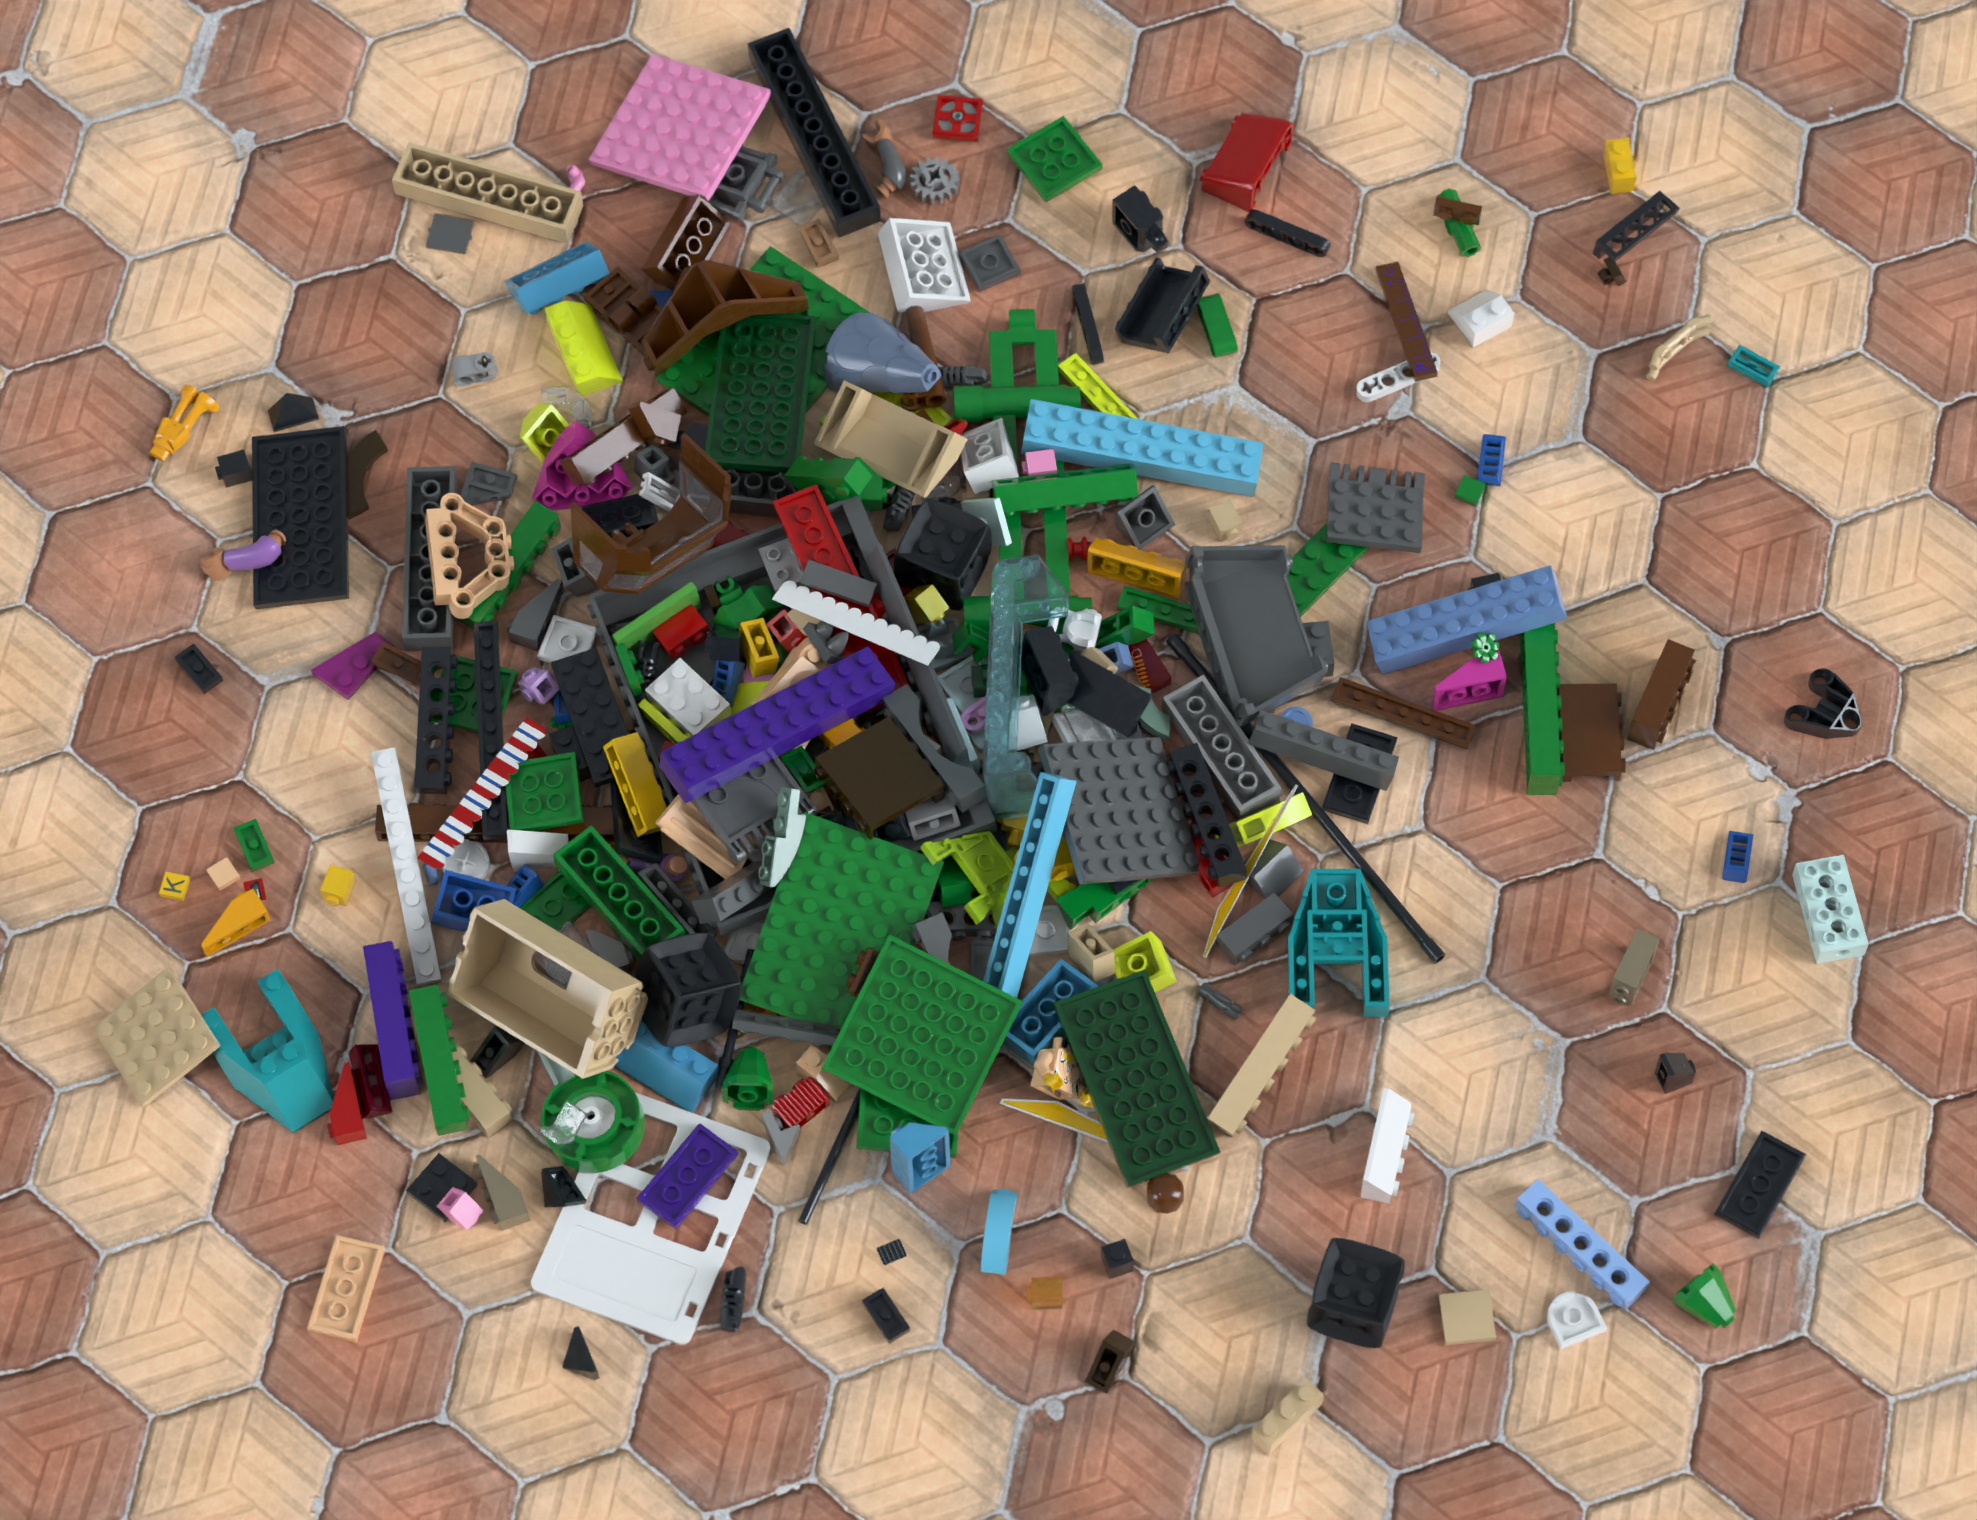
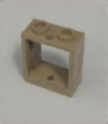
M1636 929L1612 980L1608 997L1612 998L1615 1003L1619 1005L1626 1004L1631 1007L1655 958L1660 938Z

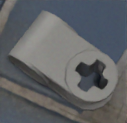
M488 352L457 356L451 360L454 383L458 386L491 381L498 374L494 356Z

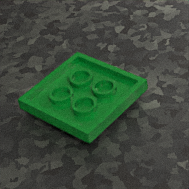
M1064 115L1007 149V155L1045 203L1103 169V164Z
M458 656V668L454 669L453 678H456L457 689L456 693H452V702H455V716H451V725H454V728L478 733L475 660ZM500 667L502 714L504 717L518 672ZM445 670L442 671L440 678L445 674ZM436 693L432 700L435 702L440 701L444 693ZM436 716L431 722L440 724L443 717Z
M575 752L525 760L522 763H518L519 769L515 774H508L510 781L506 785L510 830L537 831L584 823L578 760Z

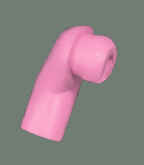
M570 165L566 169V174L571 183L569 188L581 191L585 185L583 173L576 165Z

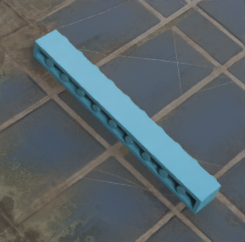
M1040 772L983 980L1017 998L1076 785L1074 780Z

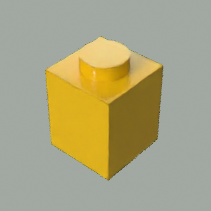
M330 864L320 889L322 898L327 904L332 906H338V904L342 906L347 905L356 883L354 872Z

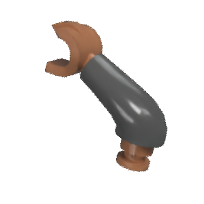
M877 118L876 127L879 133L875 137H870L865 133L862 138L868 146L879 151L883 162V172L881 173L883 178L880 181L881 185H876L874 188L887 199L889 192L892 193L895 189L901 190L905 185L906 169L892 143L893 136L889 127L882 119Z

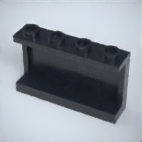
M1156 257L1153 264L1148 268L1143 281L1138 285L1132 300L1127 304L1121 319L1116 324L1115 331L1121 342L1169 354L1210 283L1204 267L1195 265L1192 272L1165 266L1162 259Z

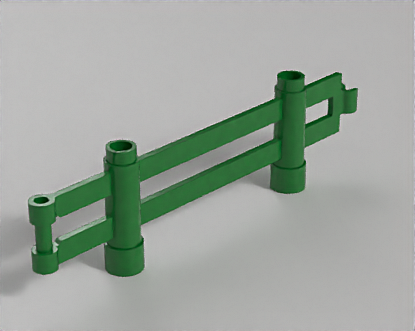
M1034 309L1009 310V330L989 332L991 387H982V385L953 386L954 420L962 418L967 423H982L983 420L995 421L1002 418L1016 460L1017 469L1016 419H1027L1031 399L1081 408L1080 387H1067L1066 384L1059 385L1056 329L1037 330ZM1034 345L1036 385L1014 386L1012 346ZM1056 460L1057 472H1064L1063 461ZM1066 505L1062 506L1059 510L1043 508L1047 596L1024 597L1020 511H1015L1014 515L1005 516L1012 543L1007 546H999L1001 598H992V596L963 597V622H970L990 634H993L994 631H1003L1004 653L1009 655L1004 660L1007 679L1006 707L1010 701L1016 700L1020 696L1033 695L1026 692V688L1029 685L1018 662L1021 649L1015 648L1019 623L1047 627L1051 612L1058 608H1065L1074 612L1092 609L1091 597L1070 595ZM1060 614L1056 634H1063V626L1067 617ZM1062 642L1064 653L1069 655L1073 647L1068 643ZM1065 702L1056 709V712L1076 711L1077 708Z

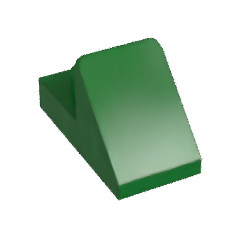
M802 745L781 756V762L806 795L826 785L824 781L817 779L814 773L815 764Z

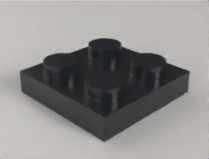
M438 1153L406 1189V1192L443 1222H446L449 1218L437 1205L450 1189L454 1187L464 1191L469 1196L478 1184L465 1172Z

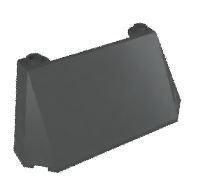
M1192 546L1185 557V567L1190 568L1189 581H1185V592L1220 699L1233 718L1236 719L1237 724L1245 726L1257 719L1260 710L1270 712L1319 684L1328 671V664L1326 659H1323L1320 654L1313 655L1287 579V575L1292 567V557L1287 553L1285 546Z

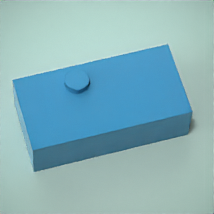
M1060 959L1022 1000L1023 1004L1003 1045L1033 1066L1041 1049L1053 1048V1040L1056 1037L1066 1038L1053 1003L1098 987V985Z

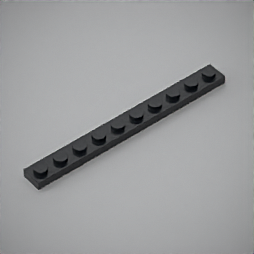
M498 621L474 623L480 776L504 747ZM506 785L499 786L501 789L500 794L495 798H490L492 801L491 806L486 810H482L484 840L507 838Z

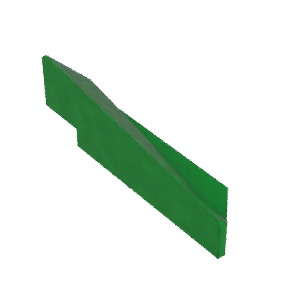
M1143 879L1117 895L1108 882L1083 884L1058 897L1056 903L1067 927L1071 930L1088 916L1097 923L1151 883L1153 879Z

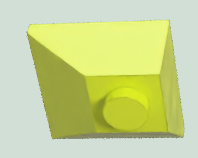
M537 403L523 419L520 439L543 464L557 438L569 424L552 404Z

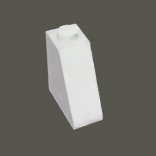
M507 830L508 853L513 872H517L524 864L532 870L556 868L553 854L569 843L568 834Z

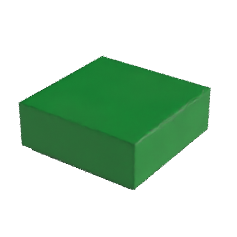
M1464 475L1455 493V499L1477 507L1486 483Z

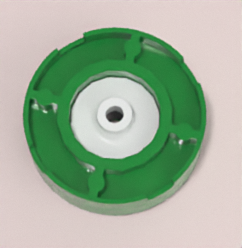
M606 1070L583 1079L574 1074V1077L560 1084L559 1082L551 1090L544 1102L541 1113V1126L552 1152L560 1162L579 1172L600 1173L620 1166L636 1152L645 1132V1114L635 1091L629 1083L618 1074Z

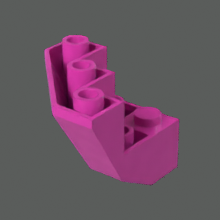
M574 420L559 435L545 458L532 499L550 510L570 509V504L573 502L581 507L624 497L632 489V484L617 461L613 464L614 468L605 474L599 473L596 475L597 480L588 486H584V484L573 485L560 461L597 436L593 431Z

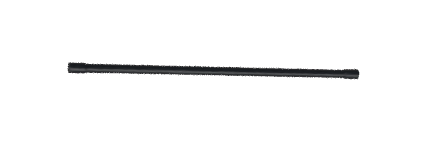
M1177 633L1172 634L1166 640L1169 647L1184 661L1197 678L1204 675L1219 696L1213 677L1193 655L1182 638ZM1248 723L1245 726H1239L1250 740L1253 725ZM1255 747L1291 791L1295 784L1298 785L1294 794L1297 795L1303 792L1315 820L1356 869H1361L1366 881L1416 939L1434 964L1440 962L1446 956L1443 950L1417 923L1276 753Z

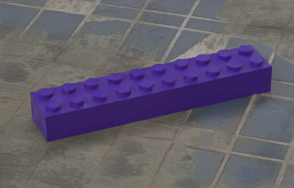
M866 647L663 750L659 767L686 804L883 703L882 698L893 693L895 682L871 649Z

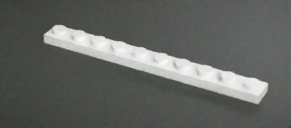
M395 747L371 752L416 982L418 986L440 982L442 977Z

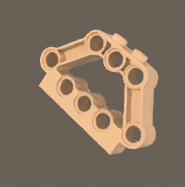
M456 493L445 494L441 499L440 508L426 509L425 524L435 605H449L452 615L456 618H468L473 613L474 608L495 591L503 590L507 587L510 570H514L513 556H509L508 549H511V535H506L505 523L501 518L487 515L464 502L463 498ZM447 507H454L456 510L451 511ZM456 526L482 540L486 545L484 562L488 568L463 588H459L461 569L457 565L459 549L455 544ZM494 530L497 534H491L488 531ZM441 533H447V534H449L450 536H448V537H443V536H441L440 534H441ZM496 551L500 555H493L490 552ZM449 554L452 558H445L442 555ZM493 573H500L503 576L496 577ZM445 576H453L455 579L449 580ZM458 601H465L467 604L460 605Z

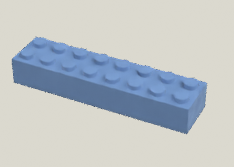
M1551 565L1369 620L1367 621L1375 662L1384 675L1473 648L1471 647V642L1477 639L1476 635L1484 632L1485 635L1489 633L1494 634L1496 637L1494 641L1566 620L1567 615L1558 578Z

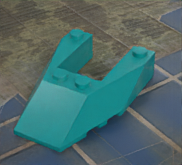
M1311 869L1288 937V996L1292 994L1315 1009L1314 964H1361L1363 1017H1388L1390 1007L1388 940L1361 869Z
M276 969L258 980L257 983L262 995L283 1025L282 1029L247 1050L242 1051L214 1007L201 1014V1016L221 1045L212 1055L234 1089L243 1093L255 1105L260 1106L276 1121L292 1133H295L330 1112L334 1095L320 1036L279 969Z

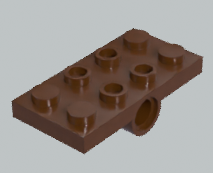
M616 267L584 295V300L646 358L641 340L662 308L645 287H639L619 267Z

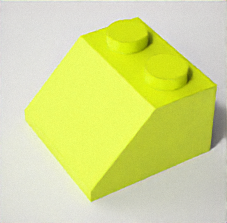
M1151 931L1113 950L1117 979L1146 970L1155 993L1177 982L1162 941Z

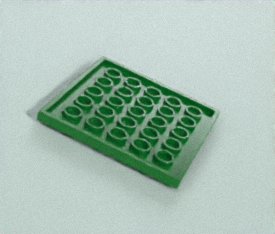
M889 934L821 1069L934 1126L946 1127L950 1134L956 1136L1023 1001Z

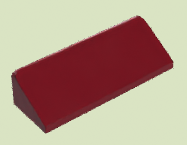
M1147 639L1128 645L1131 657L1132 652L1133 658L1139 656L1134 659L1135 662L1143 659L1142 662L1135 663V665L1143 663L1144 666L1136 667V669H1146L1137 671V673H1147L1138 677L1148 676L1140 680H1149L1143 684H1150L1146 688H1151L1152 694L1171 685L1172 678Z
M378 1044L354 1045L349 1051V1059L362 1118L370 1119L392 1113L390 1098L384 1082Z

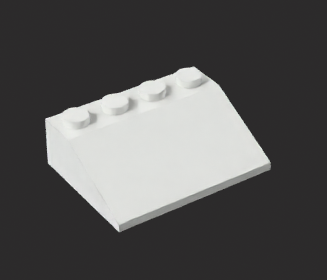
M889 218L879 230L878 237L897 311L906 312L909 307L920 306L926 312L968 304L971 300L950 222Z

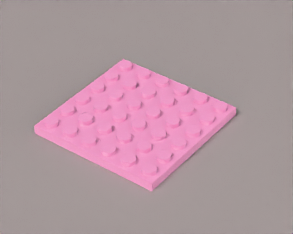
M652 54L588 159L589 163L592 166L685 195L700 194L709 202L771 97V91L765 87Z

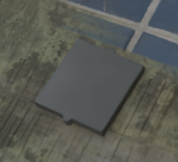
M435 213L432 225L428 228L429 236L426 248L466 255L469 240H472L471 233L474 220Z

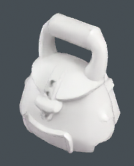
M1058 608L1051 612L1048 626H1053L1055 633L1060 614L1067 617L1063 626V634H1058L1061 642L1070 644L1079 653L1090 647L1095 648L1102 621L1101 614L1097 613L1094 609L1074 612L1065 608Z

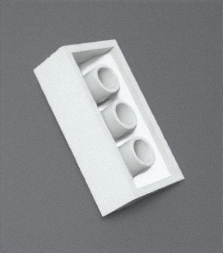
M1384 1088L1360 1197L1390 1204L1391 1197H1397L1400 1182L1395 1181L1396 1174L1402 1173L1405 1159L1400 1158L1401 1151L1407 1150L1410 1136L1405 1135L1407 1127H1412L1415 1113L1410 1112L1411 1102L1387 1088Z

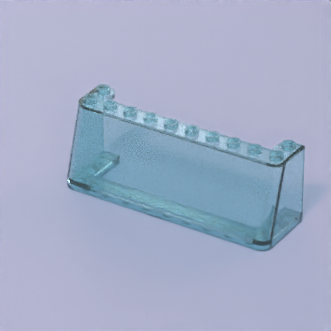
M1039 554L1001 560L995 564L992 570L983 775L987 802L993 816L997 819L1028 816L1038 784V779L1031 771L1030 758L1023 752H1017L1023 623L1068 617L1069 594Z

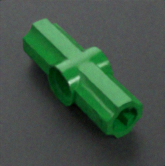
M1451 188L1443 190L1442 193L1437 195L1438 197L1461 201L1456 190ZM1444 220L1446 230L1450 236L1454 237L1462 256L1470 257L1480 251L1481 246L1473 230V224L1466 225L1460 221Z

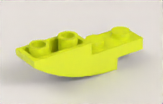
M1303 792L1292 796L1274 832L1312 815ZM1285 800L1229 823L1237 846L1246 845L1262 838Z

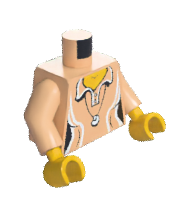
M1062 1037L1054 1038L1053 1048L1041 1049L1038 1052L1037 1059L1033 1065L1034 1072L1031 1087L1058 1100L1081 1098L1080 1102L1083 1106L1093 1108L1094 1106L1087 1088L1080 1081L1079 1069L1074 1056L1067 1052V1039Z

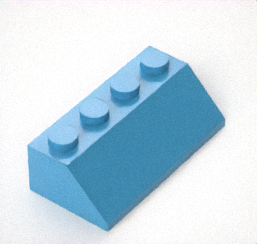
M586 241L505 280V283L521 310L526 314H536L543 309V306L549 303H559L564 299V296L570 293L577 294L583 291L584 286L590 283H599L609 274L600 250Z
M641 1019L634 1043L628 1050L623 1049L616 1056L618 1062L614 1066L683 1110L691 1113L695 1111L716 1082L719 1072L718 1064L687 1045L675 1047L662 1045L651 1033L643 1019Z
M909 1123L905 1127L903 1125L897 1127L891 1133L892 1172L910 1195L951 1166L949 1131L946 1127Z

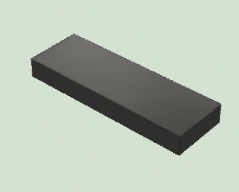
M808 560L800 580L802 585L865 607H869L877 587V583L812 560Z

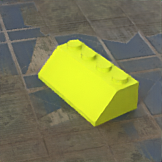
M566 300L545 308L547 323L579 398L623 382L593 309L589 304Z

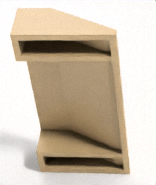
M844 380L813 444L841 458L855 459V457H860L879 476L926 498L958 460L967 439Z

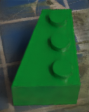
M798 456L784 475L798 491L817 484L826 505L859 496L872 477L858 459L833 458L832 461H823L822 457H816L814 460H805L804 456Z

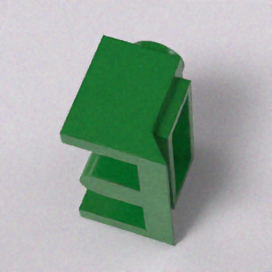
M964 621L952 634L954 653L959 654L966 645L975 648L972 654L973 660L976 662L981 661L987 655L988 660H991V664L1000 663L1001 665L1009 656L1004 653L1002 639L970 622Z

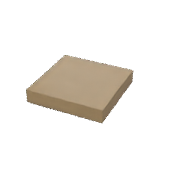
M1489 1289L1439 1294L1438 1299L1445 1345L1496 1340Z

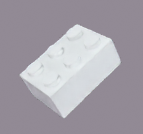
M681 658L645 689L648 701L651 704L655 702L662 709V715L667 719L671 717L679 725V730L683 734L687 732L693 736L733 715L730 704Z

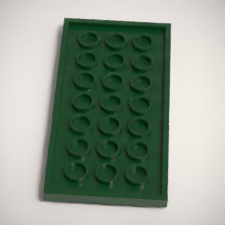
M792 314L751 315L720 329L705 452L722 468L787 473L797 457L801 456L816 316Z
M1146 970L1053 1003L1054 1010L1127 1188L1221 1153Z

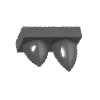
M820 621L818 624L808 622L803 630L824 662L835 664L845 659L842 652L847 644L849 632H841L831 637L834 629L833 625L824 621Z

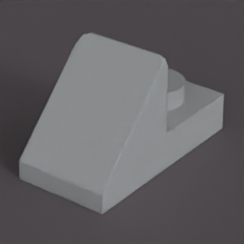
M771 1110L762 1113V1121L781 1164L785 1165L800 1135V1127L798 1124L784 1130L779 1117L774 1118Z

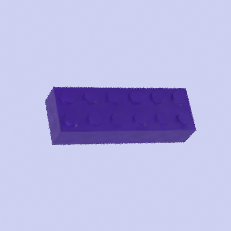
M392 941L363 946L384 1082L390 1100L420 1095L419 1086L423 1085L418 1066L419 1057L414 1041L416 1039L411 1022L412 1014L407 998L408 990L406 980L404 979V965L399 948H394Z

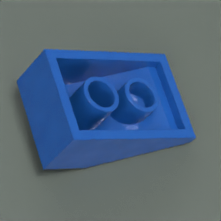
M445 869L431 924L452 930L467 931L470 914L474 907L502 899L513 904L517 888Z

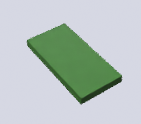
M689 582L614 633L612 636L615 645L624 643L627 651L632 650L634 654L638 651L639 641H645L646 645L655 640L652 630L690 604L697 611L701 609L702 605L696 586Z

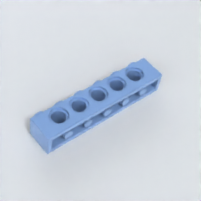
M1539 1179L1517 1198L1515 1208L1519 1216L1526 1221H1531L1535 1225L1536 1231L1542 1237H1548L1554 1243L1553 1245L1562 1255L1566 1254L1572 1259V1264L1576 1269L1581 1272L1585 1271L1597 1288H1603L1609 1294V1298L1615 1305L1622 1306L1627 1310L1647 1290L1650 1281ZM1545 1208L1550 1214L1541 1215L1537 1212V1209ZM1558 1225H1563L1568 1229V1231L1562 1233L1559 1232L1555 1227ZM1582 1242L1587 1248L1583 1250L1577 1249L1574 1243ZM1600 1259L1605 1263V1266L1598 1267L1592 1261ZM1618 1276L1623 1279L1624 1283L1616 1284L1611 1278Z

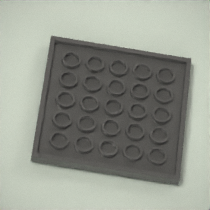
M1160 737L1043 744L1038 748L1045 773L1059 775L1076 781L1063 832L1079 884L1199 874L1196 849L1175 788L1173 776L1170 774V768L1166 763L1168 760Z

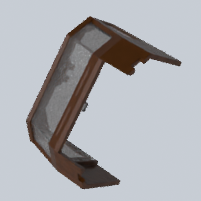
M686 433L681 435L682 456L679 461L681 496L665 518L646 530H638L632 523L627 522L623 527L629 537L627 538L616 529L612 533V539L575 502L570 504L574 563L604 592L639 594L713 547L714 537L718 532L726 528L731 502V476Z

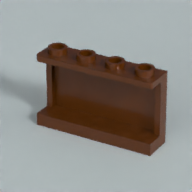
M1617 683L1560 684V688H1558V695H1561L1559 717H1562L1560 739H1563L1561 762H1564L1565 765L1562 782H1571L1572 776H1614L1615 781H1620L1621 774L1626 771V760L1621 758V751H1624V736H1620L1619 729H1623V714L1618 713V707L1622 706V694L1617 692Z

